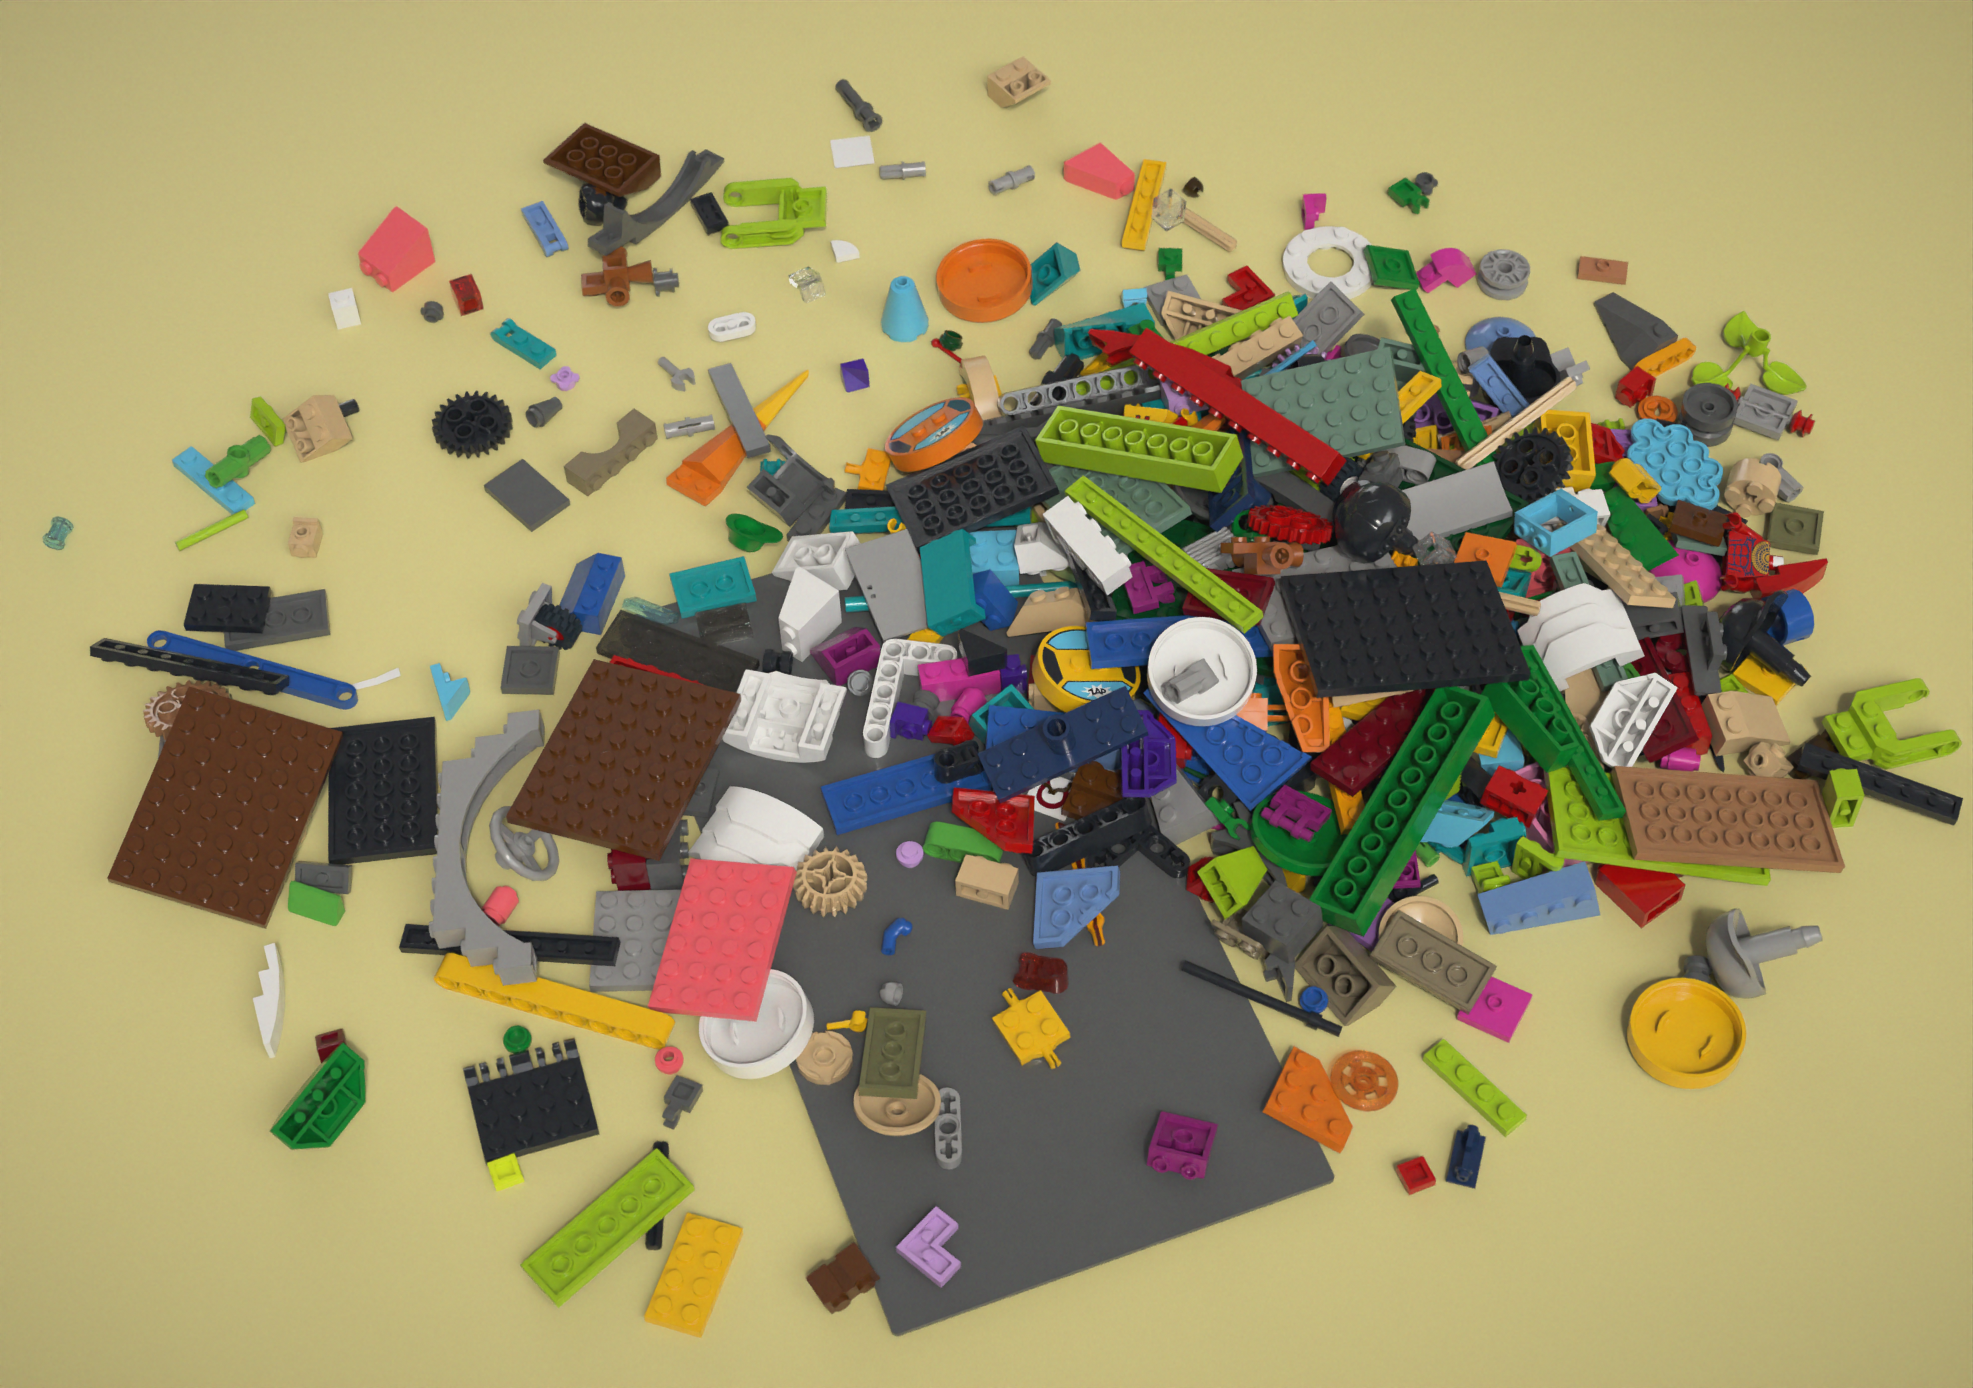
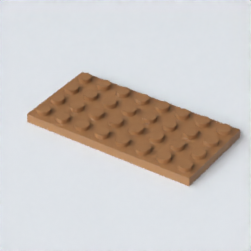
M1614 766L1611 772L1616 793L1626 809L1623 820L1634 860L1841 873L1845 867L1818 780Z

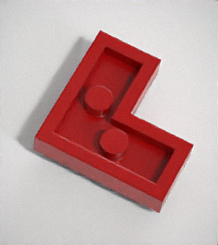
M1246 265L1228 274L1227 282L1237 292L1223 298L1222 305L1243 311L1275 297V293Z

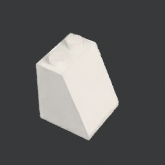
M799 566L795 569L778 618L783 651H792L793 657L803 662L811 654L810 649L820 645L842 623L839 590Z

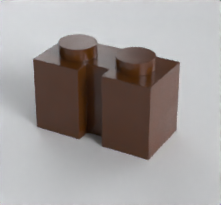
M855 1242L835 1256L836 1259L830 1264H823L806 1277L814 1292L831 1314L847 1308L853 1298L860 1293L863 1294L870 1291L875 1286V1282L880 1279Z

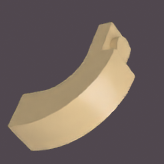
M986 356L961 360L962 365L959 366L960 376L965 379L970 398L982 419L987 420L1001 417L1002 413L997 406L998 392Z

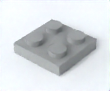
M1187 274L1143 287L1147 288V302L1161 326L1167 325L1161 312L1168 291L1201 299Z

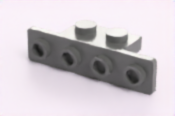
M1683 605L1681 607L1683 630L1694 694L1708 695L1721 693L1718 670L1722 661L1726 660L1727 646L1722 643L1723 624L1719 622L1718 613L1708 612L1707 606Z

